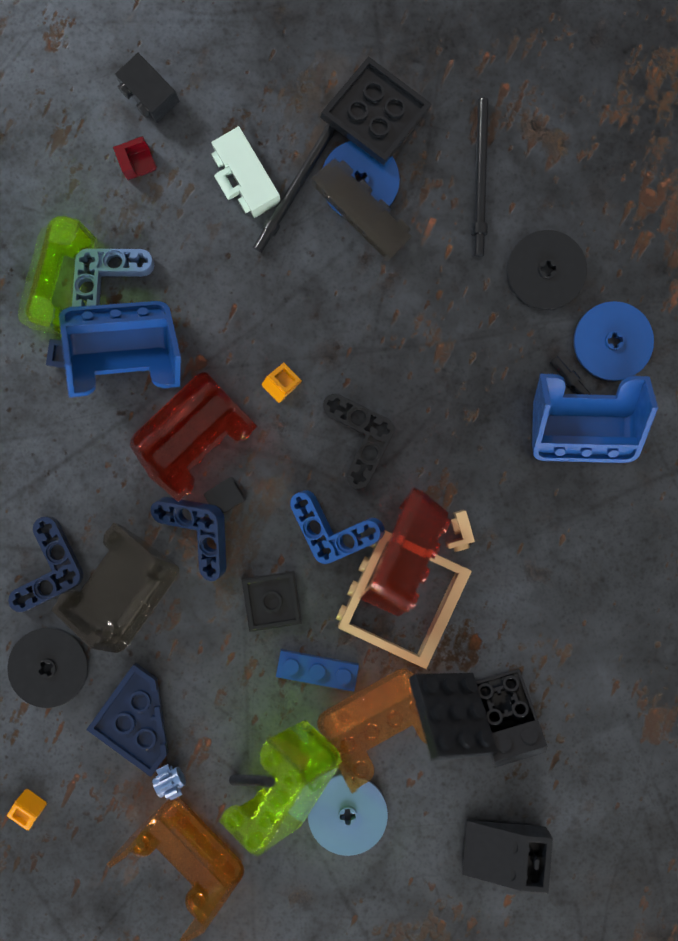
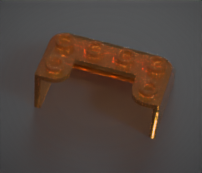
M399 669L323 711L318 718V729L352 794L360 786L369 782L374 775V765L367 750L412 725L419 738L426 743L408 679L414 675L410 670Z

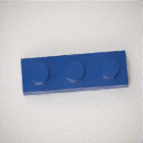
M281 649L276 677L354 692L359 663Z

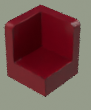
M143 136L113 147L122 173L127 180L157 169L149 146Z

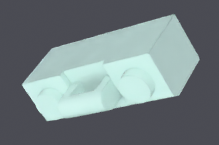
M239 126L211 142L214 148V152L211 155L219 168L224 166V169L216 173L214 177L228 200L240 194L241 197L238 201L245 213L250 211L254 218L280 203L278 191ZM230 175H233L238 184L234 188L227 178Z

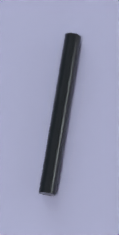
M232 775L229 778V783L232 786L273 787L276 782L275 777L272 775Z

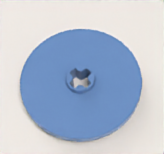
M340 774L327 779L315 790L309 803L308 823L314 838L322 847L338 855H357L371 849L381 839L387 825L388 812L384 796L374 783L359 775ZM345 809H350L351 814H355L351 815V820H345V816L342 815L345 813Z

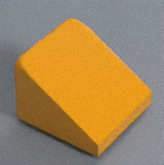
M283 362L265 378L262 387L280 403L302 380Z
M25 789L14 802L7 817L29 831L47 805V802L29 789Z

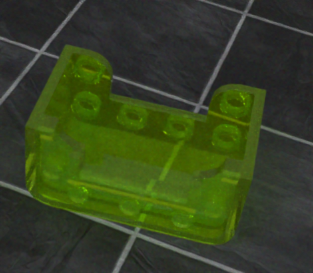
M306 720L268 738L261 750V764L270 775L275 777V785L270 788L268 793L264 788L258 791L253 799L241 806H230L219 820L239 843L253 855H261L301 827L340 765L339 751Z

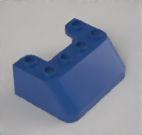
M160 301L79 306L69 307L60 312L59 320L69 397L87 396L93 393L96 389L95 375L149 370L151 381L155 386L160 388L180 387V351L171 311L167 304Z
M540 374L533 401L532 448L536 459L540 461L629 463L640 456L658 409L650 376H631L624 379L619 384L616 395L564 394L566 384L562 376L557 374Z

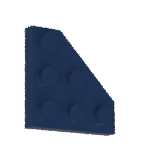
M135 663L86 730L150 777L157 770L169 751L157 678Z

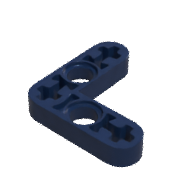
M163 497L152 504L151 515L157 522L197 530L200 573L208 581H215L226 572L227 567L225 520L221 509L215 505L171 497ZM183 508L190 511L192 520L184 517ZM207 538H212L215 541L216 549H212L207 544Z
M41 517L33 525V533L52 571L11 592L8 602L9 606L16 612H24L76 587L83 580V570L60 523L53 517ZM43 522L52 525L49 533L52 538L58 536L59 540L52 541L47 545L46 540H51L48 533H42ZM55 545H61L65 550V555L61 560L55 559L52 556V548ZM67 569L69 572H75L76 576L73 577V583L71 580H67L59 584L57 579L67 575ZM43 580H48L53 586V591L49 595H45L40 591V584ZM33 592L35 597L26 600L25 604L17 602L20 594L24 596Z

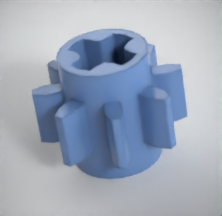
M168 764L157 769L158 775L152 780L157 795L160 798L165 796L166 799L170 800L181 796V788L186 785L182 770L179 767L173 769V766Z

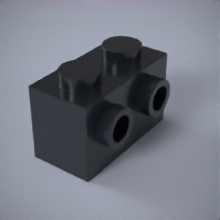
M139 52L115 73L120 83L117 87L127 99L132 97L138 103L136 107L145 118L151 116L156 123L180 102L175 90Z

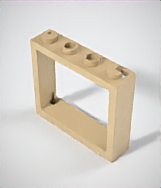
M385 530L384 536L376 543L370 545L373 548L370 557L364 556L358 571L362 572L358 582L353 580L347 593L351 598L347 606L341 605L336 617L339 620L338 628L427 669L472 571ZM387 541L455 572L417 654L350 623Z

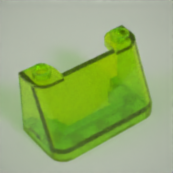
M58 216L40 230L18 308V318L23 325L61 336L59 314L63 309L54 306L51 301L63 257L75 259L80 250L85 248L93 249L96 238L79 220Z

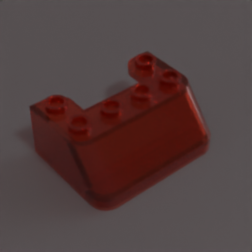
M202 372L185 385L133 435L130 447L148 476L179 502L193 490L195 479L190 470L199 464L207 453L218 446L227 434L234 441L245 440L258 426L207 372Z
M415 487L411 489L399 506L402 509L381 560L370 585L361 593L359 598L398 617L405 612H409L410 609H414L420 596L416 592L420 583H425L430 573V568L427 567L430 558L434 559L441 546L437 541L442 533H446L451 519L447 518L449 513L425 492Z

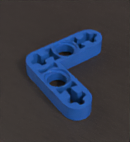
M307 490L300 491L291 498L290 506L315 559L322 564H329L368 547L384 536V525L377 518H368L333 534L321 506L312 492ZM306 499L308 504L301 507L299 502ZM313 511L314 515L308 518L305 517L306 514ZM311 520H315L320 524L321 531L319 534L311 531ZM369 527L376 529L374 534L361 537L360 533L366 531ZM345 534L351 535L354 538L355 544L353 548H348L344 545L343 536ZM325 536L326 539L317 542V539ZM324 548H330L331 552L329 554H324L322 550Z

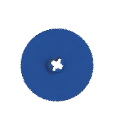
M352 141L343 143L329 154L322 167L321 188L324 198L335 212L348 219L368 220L379 216L391 206L398 193L400 177L394 158L391 156L387 163L382 165ZM355 176H365V185L362 186L360 183L354 184Z
M617 301L605 302L590 309L578 322L574 333V350L580 364L591 375L607 381L624 380L640 372L648 363L654 347L653 330L645 315L634 306ZM612 335L620 341L615 345V348L613 344H608V339L612 338Z

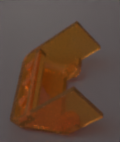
M175 798L173 800L169 799L162 804L129 837L106 865L109 868L113 867L131 852L137 857L144 858L157 848L192 885L186 894L185 904L195 919L180 938V941H190L205 932L242 879L244 866L241 860L183 800Z

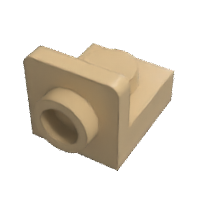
M466 510L453 512L455 518L451 519L454 534H459L460 538L445 543L447 548H453L454 552L470 548L469 543L475 542Z

